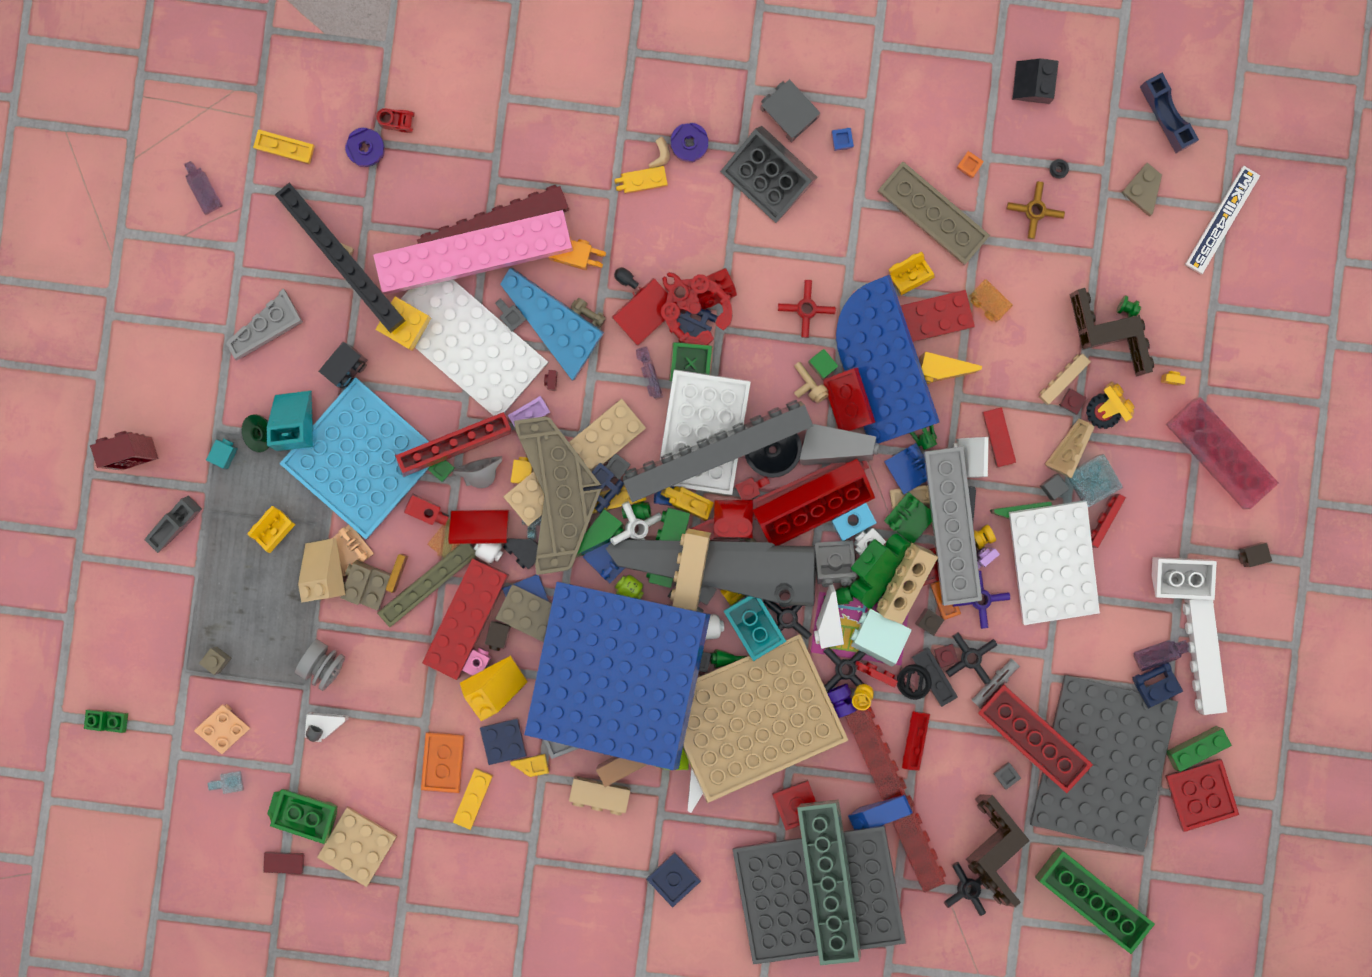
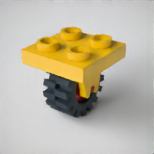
M1113 381L1105 386L1104 394L1100 393L1094 396L1087 406L1086 414L1088 415L1089 422L1091 421L1092 425L1097 426L1099 429L1112 428L1119 422L1121 416L1127 422L1133 418L1135 409L1130 399L1126 400L1122 394L1124 391L1118 383L1114 384Z

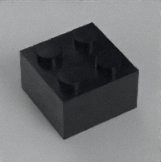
M342 342L318 372L335 386L344 389L354 380L353 377L358 372L361 373L366 368L368 359L351 345Z

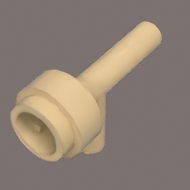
M801 362L794 365L806 382V384L794 392L798 398L810 389L812 391L808 396L816 404L828 397L829 394L825 385L817 386Z

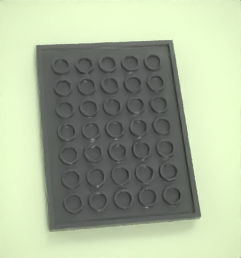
M1064 675L1052 727L1091 761L1093 766L1068 793L1064 792L1042 772L1030 825L1144 852L1178 701L1167 699L1148 709L1139 692Z
M885 825L844 831L860 949L906 944ZM802 838L733 848L753 964L819 956Z

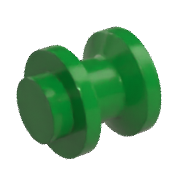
M1124 295L1118 305L1117 313L1120 314L1124 311L1128 313V318L1137 316L1141 310L1140 302L1136 300L1132 303L1128 301V296Z

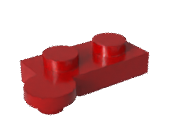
M856 661L855 664L858 665L857 670L895 688L898 681L894 679V674L886 670L882 673L877 670L878 666L867 662L865 665Z

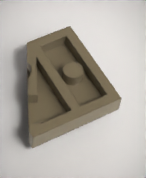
M1146 163L1122 191V194L1144 213L1151 216L1154 211L1162 174L1149 163Z

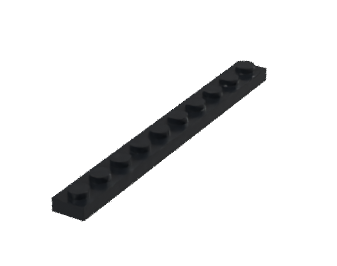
M290 182L278 191L275 196L386 329L392 333L404 323L405 319Z

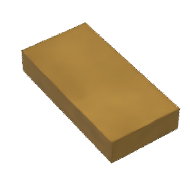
M399 554L397 556L386 591L396 592L408 558L407 555Z

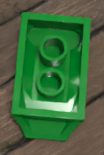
M281 789L278 792H274L267 814L271 820L270 827L325 844L331 834L338 806L331 802L320 801Z

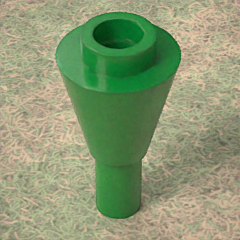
M715 649L714 653H711L710 660L711 664H714V668L727 666L746 656H734V654Z

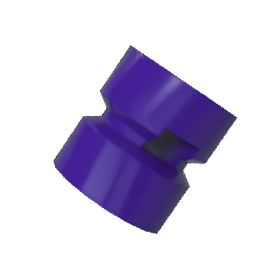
M848 684L837 686L827 692L838 718L858 710L852 704V698L850 697L852 692Z

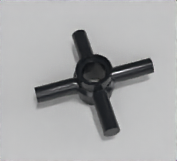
M763 601L766 606L777 614V626L780 631L784 628H794L805 639L812 635L797 622V612L802 606L793 605L791 608L782 609L775 602ZM785 613L792 614L793 619L790 623L782 621V616Z
M955 633L952 637L963 653L961 661L946 670L948 676L951 677L967 667L970 669L974 668L984 684L990 682L991 679L980 664L982 662V655L997 646L996 641L992 639L979 649L969 648L960 633ZM970 653L976 655V660L973 663H968L967 656Z
M830 647L823 650L836 665V674L824 685L826 692H829L841 679H850L856 687L864 684L855 674V663L860 661L866 653L859 650L850 660H841ZM844 664L849 666V672L846 675L842 673V666Z
M959 862L954 863L952 867L960 880L957 885L958 892L944 901L945 906L949 908L962 898L972 901L979 916L984 915L986 911L978 898L981 894V878L979 877L976 880L967 878ZM969 885H971V890L968 893L967 888Z

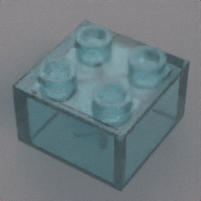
M1104 454L1097 455L1078 466L1072 478L1068 477L1080 500L1087 501L1088 507L1123 488Z

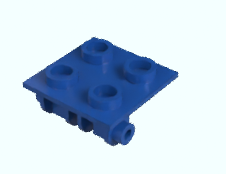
M917 443L884 461L903 495L927 481L924 455Z
M611 542L583 556L609 583L625 569L624 567L617 566L607 552L606 548Z

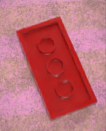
M966 290L900 305L913 342L975 327Z

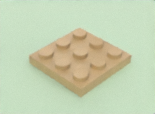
M347 807L317 858L367 887L397 835Z

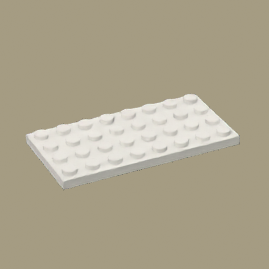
M454 280L410 289L401 298L404 302L432 318L415 348L493 416L502 412L505 413L549 363Z

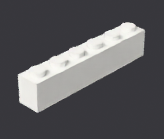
M1184 599L1183 613L1187 617L1185 630L1189 634L1190 641L1187 643V647L1192 657L1190 669L1191 672H1194L1192 686L1197 696L1195 708L1203 715L1227 712L1213 600Z

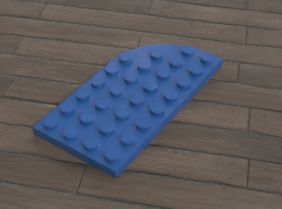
M887 275L863 285L850 296L840 313L836 330V342L844 371L858 367L875 423L864 426L866 435L876 436V443H882L940 423L891 276Z

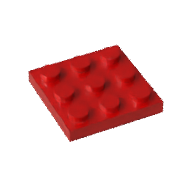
M1222 759L1165 775L1183 832L1239 815Z

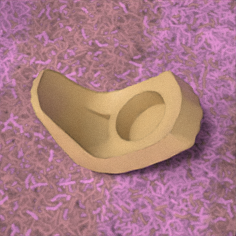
M662 136L656 140L660 150V157L651 162L649 168L665 165L670 160L669 147Z

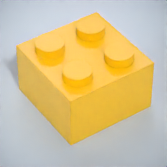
M395 296L391 304L405 319V322L390 333L380 321L375 330L413 351L432 318Z

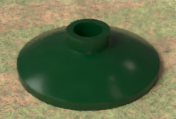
M258 414L245 418L241 432L248 448L255 452H264L269 449L267 446L268 421Z

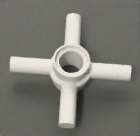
M629 501L623 503L622 506L629 521L625 525L624 532L610 539L611 543L616 545L629 537L645 540L644 537L648 533V527L660 521L662 515L657 513L644 521L636 519ZM636 525L639 527L637 533L634 531Z

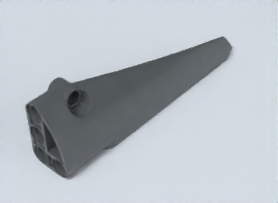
M623 540L616 545L610 543L606 550L619 567L674 578L675 571H679L680 564H677L679 552L682 553L683 546L680 545V541ZM709 541L702 585L779 603L782 607H789L791 605L814 606L815 546H776L768 542ZM783 593L790 594V598L785 601L781 600L780 596Z

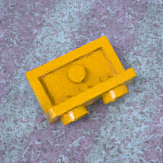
M923 252L913 254L903 262L896 263L889 268V275L900 295L935 278L933 271L925 261Z
M271 506L261 519L252 526L247 535L255 539L266 552L271 553L296 524L283 511Z

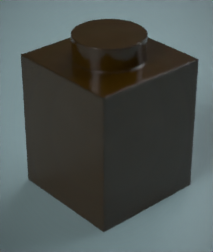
M1261 542L1239 548V561L1244 567H1253L1272 561L1267 543Z
M925 608L915 624L934 636L944 619Z
M491 621L485 644L489 645V649L500 651V648H506L511 626Z

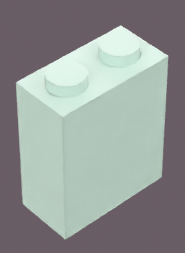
M869 609L866 613L863 612L858 621L861 625L858 630H854L850 638L853 640L851 646L891 667L894 666L911 633V629L884 618L880 613Z

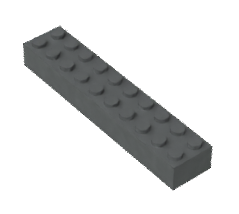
M793 400L786 404L787 407L779 409V407L768 411V415L761 417V415L755 416L750 419L751 422L745 425L743 422L732 426L733 430L725 432V430L719 431L714 434V438L709 440L707 437L700 439L696 442L697 445L684 446L678 449L679 452L676 454L667 453L661 456V460L657 462L651 460L644 463L643 468L638 470L632 468L625 471L623 482L631 501L640 500L813 427L805 404L801 401Z

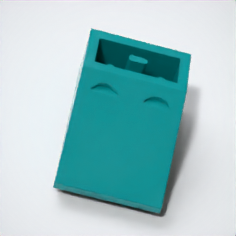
M312 391L275 395L267 424L268 447L276 451L313 447Z

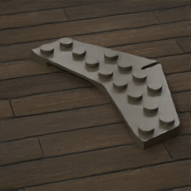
M544 416L515 420V431L544 493L535 562L536 575L569 570L573 566L601 489L583 491V487L601 484L552 419Z

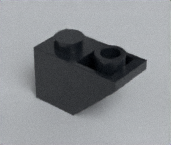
M507 538V543H504L503 548L510 555L514 553L518 558L516 562L523 569L525 567L530 569L534 566L538 543L534 539Z

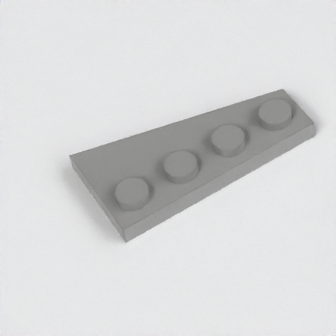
M282 289L273 301L266 304L267 307L259 314L257 313L247 326H243L226 342L235 360L243 358L303 322L285 289Z

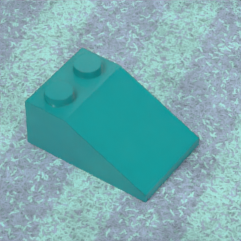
M746 596L723 610L753 661L786 642L761 599Z

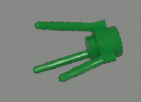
M933 425L929 426L930 431H927L926 427L922 429L923 433L919 435L920 439L914 432L910 433L918 447L922 446L923 450L937 445L935 440L937 436Z

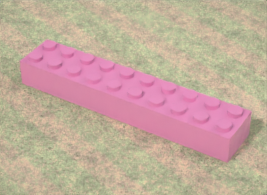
M561 210L382 252L373 256L382 293L389 295L571 252L573 248L565 214Z

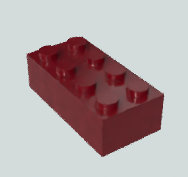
M122 431L114 434V438H100L95 440V444L90 445L97 468L126 470L159 459L152 437L145 436L144 434L139 435L138 433L133 434L132 432Z

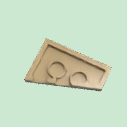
M1078 419L1045 465L1049 469L1072 478L1094 430V426L1089 422Z

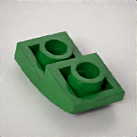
M86 710L84 729L125 733L127 730L128 713Z

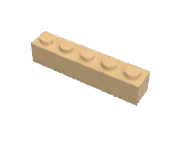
M1077 354L1073 358L1074 361L1071 364L1068 363L1064 367L1065 370L1063 372L1060 371L1056 375L1057 378L1048 383L1046 389L1041 390L1039 398L1046 405H1049L1091 362L1084 354Z

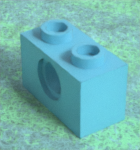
M867 503L831 520L841 541L877 523ZM852 514L858 519L857 524L854 526L848 523V517Z

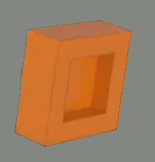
M968 151L957 166V169L973 178L984 161Z

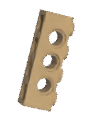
M911 543L910 547L905 551L902 562L896 568L894 577L888 583L886 592L879 600L876 610L884 618L903 624L938 556L927 548Z

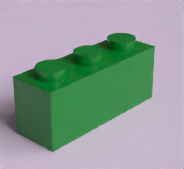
M1215 726L1167 750L1166 754L1173 768L1181 772L1232 745L1224 729Z

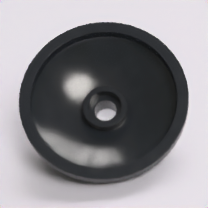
M796 433L745 455L746 461L756 473L770 478L784 476L791 472L800 460L802 451L801 440ZM771 447H775L777 449V451L773 454L769 452V449Z

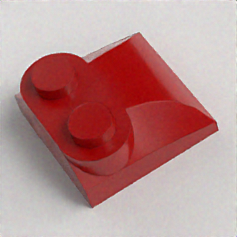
M714 500V538L753 539V500Z

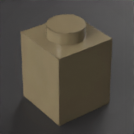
M213 647L209 649L199 664L213 675L222 672L232 658L218 647Z

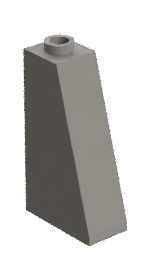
M813 424V427L806 430L800 455V464L851 462L855 459L858 461L873 460V455L878 454L879 443H876V436Z

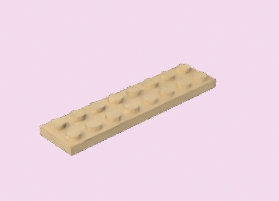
M620 399L569 443L592 472L599 463L604 464L645 430L646 427L623 399ZM533 471L503 496L527 526L542 515L544 493Z

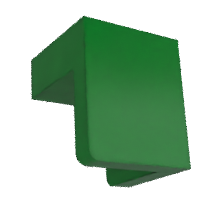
M825 349L808 361L809 365L822 380L838 367Z

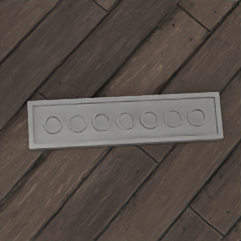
M961 446L924 451L936 556H938L937 565L942 605L982 601L964 448Z

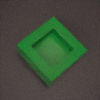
M445 460L430 466L428 471L441 482H444L455 467Z

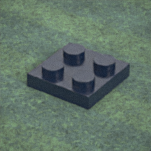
M518 718L480 727L488 765L527 756Z
M675 852L646 878L672 908L701 882L699 877Z

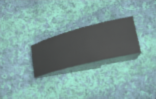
M190 496L180 499L175 507L164 515L144 540L159 553L196 517L202 508Z

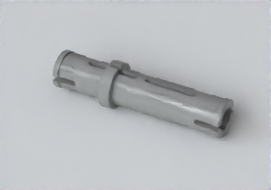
M1011 658L1000 671L997 670L995 672L996 675L971 700L981 708L1004 682L1007 683L1009 681L1008 678L1020 666ZM1007 670H1009V671L997 682V680H998ZM993 684H995L993 688L983 697V695L988 691V689Z

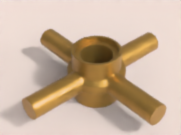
M1036 182L1034 199L1027 205L1007 203L1006 210L1024 212L1030 220L1027 239H1035L1037 223L1044 216L1064 219L1065 211L1047 209L1041 201L1044 182ZM1032 206L1039 208V215L1032 213Z

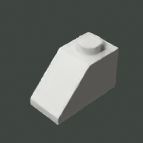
M308 713L306 715L305 738L309 725H314L323 730L321 738L316 741L322 742V739L327 738L349 719V715Z

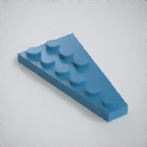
M509 268L500 285L571 380H575L604 332L518 271Z

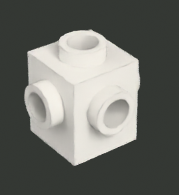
M868 528L865 532L861 531L855 537L856 541L853 544L856 546L855 551L861 555L868 547V542L870 544L872 540L876 539L884 545L886 541L874 528Z

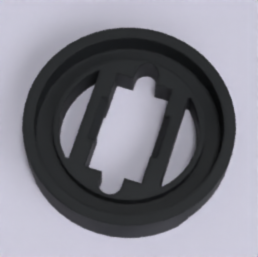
M911 664L906 666L897 677L899 691L909 699L918 700L925 697L932 686L930 673L920 665ZM916 671L917 675H920L918 690L913 692L912 688H910V678ZM908 673V675H907V682H906V685H905V683H904V677H905V675ZM923 679H925V688L922 690Z

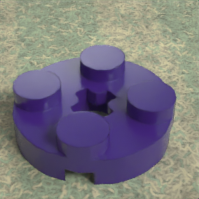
M696 123L679 125L671 135V149L674 155L682 161L691 163L702 158L708 149V137L704 128ZM693 138L694 146L687 147L685 139Z
M363 127L354 130L348 136L347 144L345 145L346 154L359 167L373 166L384 156V142L376 131ZM362 143H365L366 145L370 144V147L368 148L367 152H365L364 150L360 151V148H362Z

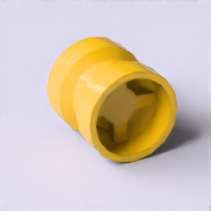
M988 524L983 526L981 530L974 531L975 545L978 550L984 548L987 543L992 544L996 542V537Z
M861 684L856 687L852 698V704L856 709L867 710L870 707L874 696L871 686Z

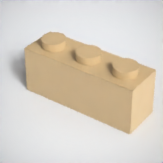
M575 776L569 802H573L572 805L577 807L588 805L592 806L591 809L596 811L607 809L610 810L611 814L621 815L626 813L631 788L615 784L604 787L601 781Z

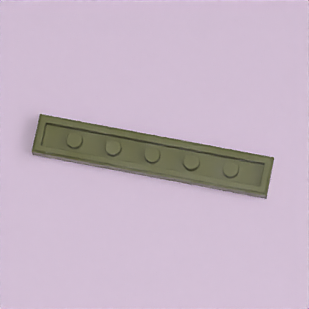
M471 544L458 545L379 610L377 614L389 627L394 625L467 565L472 558H475L476 550H474V547Z

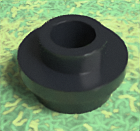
M1057 159L1051 163L1049 171L1054 178L1061 179L1068 174L1069 166L1066 161ZM1056 167H1061L1062 172H1057Z

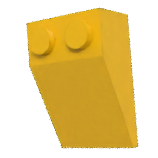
M924 352L920 355L919 359L927 384L973 374L982 369V366L929 352Z
M510 655L460 682V686L465 700L480 721H483L498 713L528 681Z

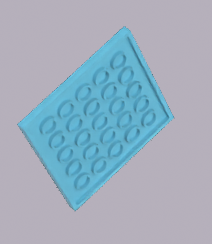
M355 377L350 385L345 388L313 425V447L292 449L279 464L363 538L368 539L428 471V468L403 477L395 455L430 441Z

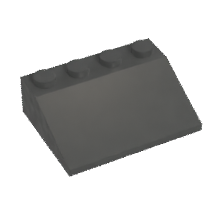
M763 126L756 128L720 171L775 223L782 218L818 178Z

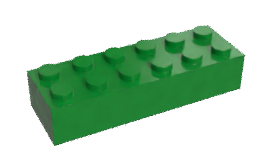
M1059 847L1035 876L1041 884L1130 954L1134 952L1155 925L1149 918Z

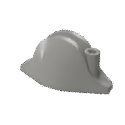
M502 456L477 460L454 468L453 472L464 478L466 486L472 485L476 488H486L494 482L496 468L502 462Z

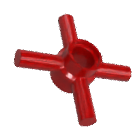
M812 280L804 281V298L798 304L778 303V311L797 312L802 318V338H809L810 319L816 313L835 314L836 307L817 306L811 300ZM802 305H810L812 312L809 314L804 313L801 308Z

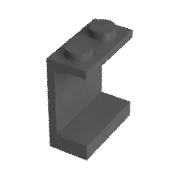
M789 79L786 83L782 81L775 88L776 92L773 95L768 94L761 101V111H766L787 133L786 138L792 143L819 118L820 112Z

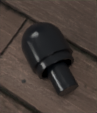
M623 267L616 269L614 273L615 279L623 286L629 285L635 290L639 283L633 279L632 273Z

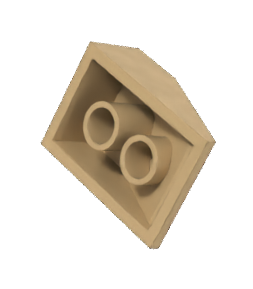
M336 538L305 544L298 582L301 603L345 595Z

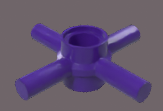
M980 570L981 594L984 595L985 602L982 605L978 601L953 604V607L973 605L974 608L979 610L981 629L989 628L986 609L991 605V602L1010 600V593L990 595L988 591L984 590L982 571Z

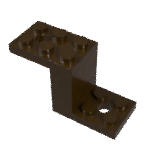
M1086 288L1078 289L1069 294L1082 350L1127 340L1136 377L1153 372L1154 361L1149 356L1148 349H1150L1148 338H1145V323L1140 318V315L1094 325L1096 318L1094 312L1090 309L1091 297L1089 292H1086Z
M980 794L975 798L978 803L977 807L982 813H986L990 817V823L998 830L966 859L969 863L968 867L974 874L980 876L982 885L994 893L993 898L998 904L1016 907L1021 903L996 871L1030 840L993 795Z

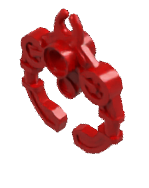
M668 272L667 276L674 278V283L670 285L667 283V277L664 276L662 278L663 285L668 291L666 304L661 308V315L666 320L669 331L679 338L678 341L680 343L709 345L714 340L709 330L702 331L698 336L694 337L688 332L684 334L679 328L681 324L677 322V319L681 315V309L692 314H698L702 308L698 299V293H705L708 290L711 291L712 295L716 293L721 299L719 303L723 307V313L717 317L716 325L725 330L731 324L733 317L731 296L722 290L720 284L718 285L705 275L698 274L693 279L681 280L675 273ZM679 287H683L686 291L685 296L679 298L676 294Z

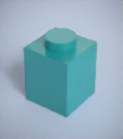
M225 438L222 441L215 440L206 461L223 469H228L238 448L233 446L234 443Z

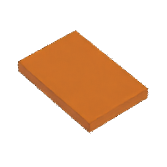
M426 732L421 790L460 793L465 735Z

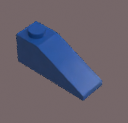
M902 795L859 807L848 817L854 830L882 826L908 816L913 812L906 796Z

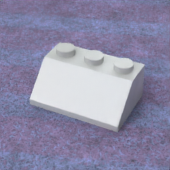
M1153 557L1152 581L1155 597L1215 600L1217 561L1210 559Z

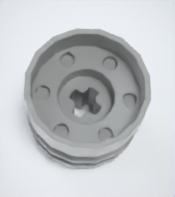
M317 639L301 658L296 667L295 674L304 680H307L313 674L312 685L316 686L320 682L319 689L324 691L340 673L345 656L340 654L335 659L337 655L336 650H333L327 656L328 645Z

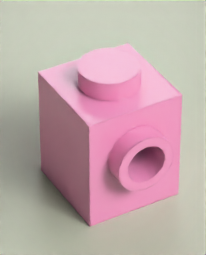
M483 648L473 649L462 671L473 676L486 669L492 657Z

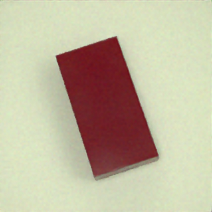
M264 853L263 873H303L304 853Z

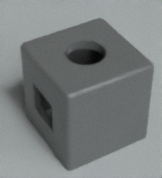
M1054 474L1040 485L1051 501L1056 500L1069 490V487L1059 474Z

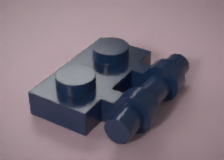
M701 308V311L697 314L702 317L701 321L691 318L692 313L686 311L685 314L681 313L677 322L681 324L679 328L684 334L688 332L691 336L696 337L702 331L709 330L711 332L712 327L706 325V322L709 320L715 323L718 316L712 314L711 310Z
M599 463L592 473L601 485L583 487V491L601 489L602 491L606 486L610 488V491L604 498L600 495L597 501L599 503L595 509L601 513L604 508H608L609 502L615 495L621 493L624 482L619 479L614 485L611 480L615 475L602 463Z

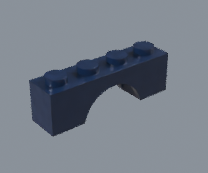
M1163 72L1145 81L1140 86V89L1175 153L1196 143L1199 139L1191 124L1186 122L1175 108L1171 95L1172 89Z

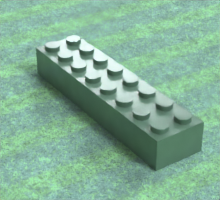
M839 799L800 804L797 809L820 965L859 962L861 949Z

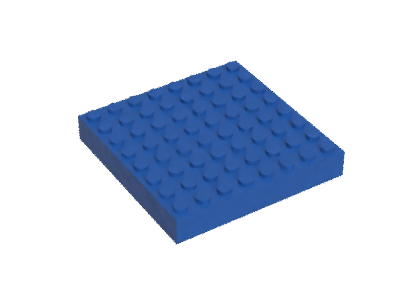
M556 582L524 735L669 770L679 769L711 614Z

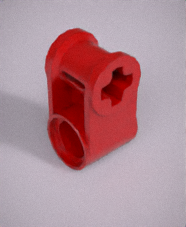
M382 108L377 112L376 119L383 129L412 133V117L415 116V113L408 110ZM385 115L391 116L390 121L387 123L381 121Z

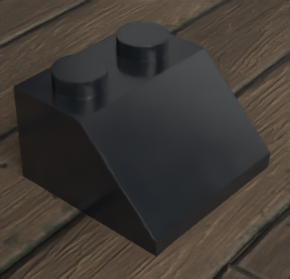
M1040 58L1017 61L1012 100L1050 104L1055 97L1059 61Z

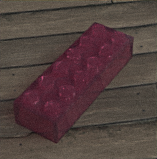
M1201 397L1193 399L1166 424L1242 509L1254 507L1279 484Z

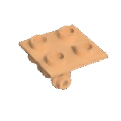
M350 525L343 527L333 537L337 540L343 577L346 576L345 572L349 564L352 565L356 560L364 562L374 554L359 533Z
M222 704L194 730L221 754L250 729L249 726L231 712L232 708L228 704L225 706Z

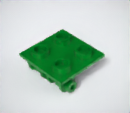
M908 492L885 518L884 522L910 543H914L932 523L931 509Z

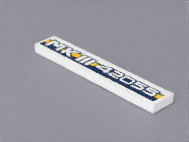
M1245 166L1240 169L1187 259L1185 266L1199 274H1203L1259 179V174Z

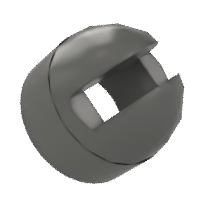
M309 725L306 731V738L311 742H316L321 738L323 730L317 726Z

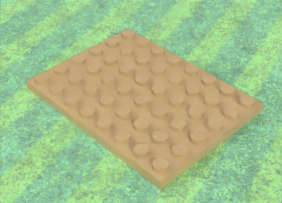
M801 634L786 640L785 643L755 661L748 656L698 677L683 749L705 800L709 803L847 742L848 738Z

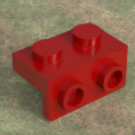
M726 268L707 276L718 285L720 284L722 290L727 295L729 294L731 298L737 296L734 283ZM709 290L705 293H698L702 309L711 308L721 301L716 293L712 295Z

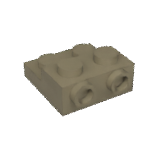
M356 560L347 567L345 575H348L346 582L343 581L345 595L340 598L378 611L385 596L386 586L391 574Z

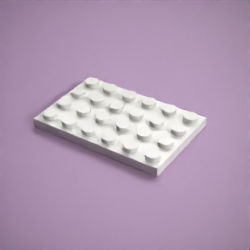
M674 369L660 460L661 456L667 453L676 454L679 452L678 449L684 446L697 445L696 442L700 439L707 437L709 440L714 438V434L719 431L725 430V432L733 430L732 426L742 422L744 424L751 382ZM738 458L673 486L732 495Z
M1083 500L1009 512L1023 625L1099 614L1087 501Z

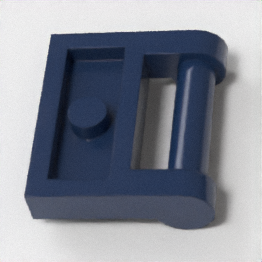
M1168 661L1160 663V666L1142 675L1137 674L1132 677L1148 709L1183 692ZM1162 673L1166 677L1148 687L1144 685L1145 681Z

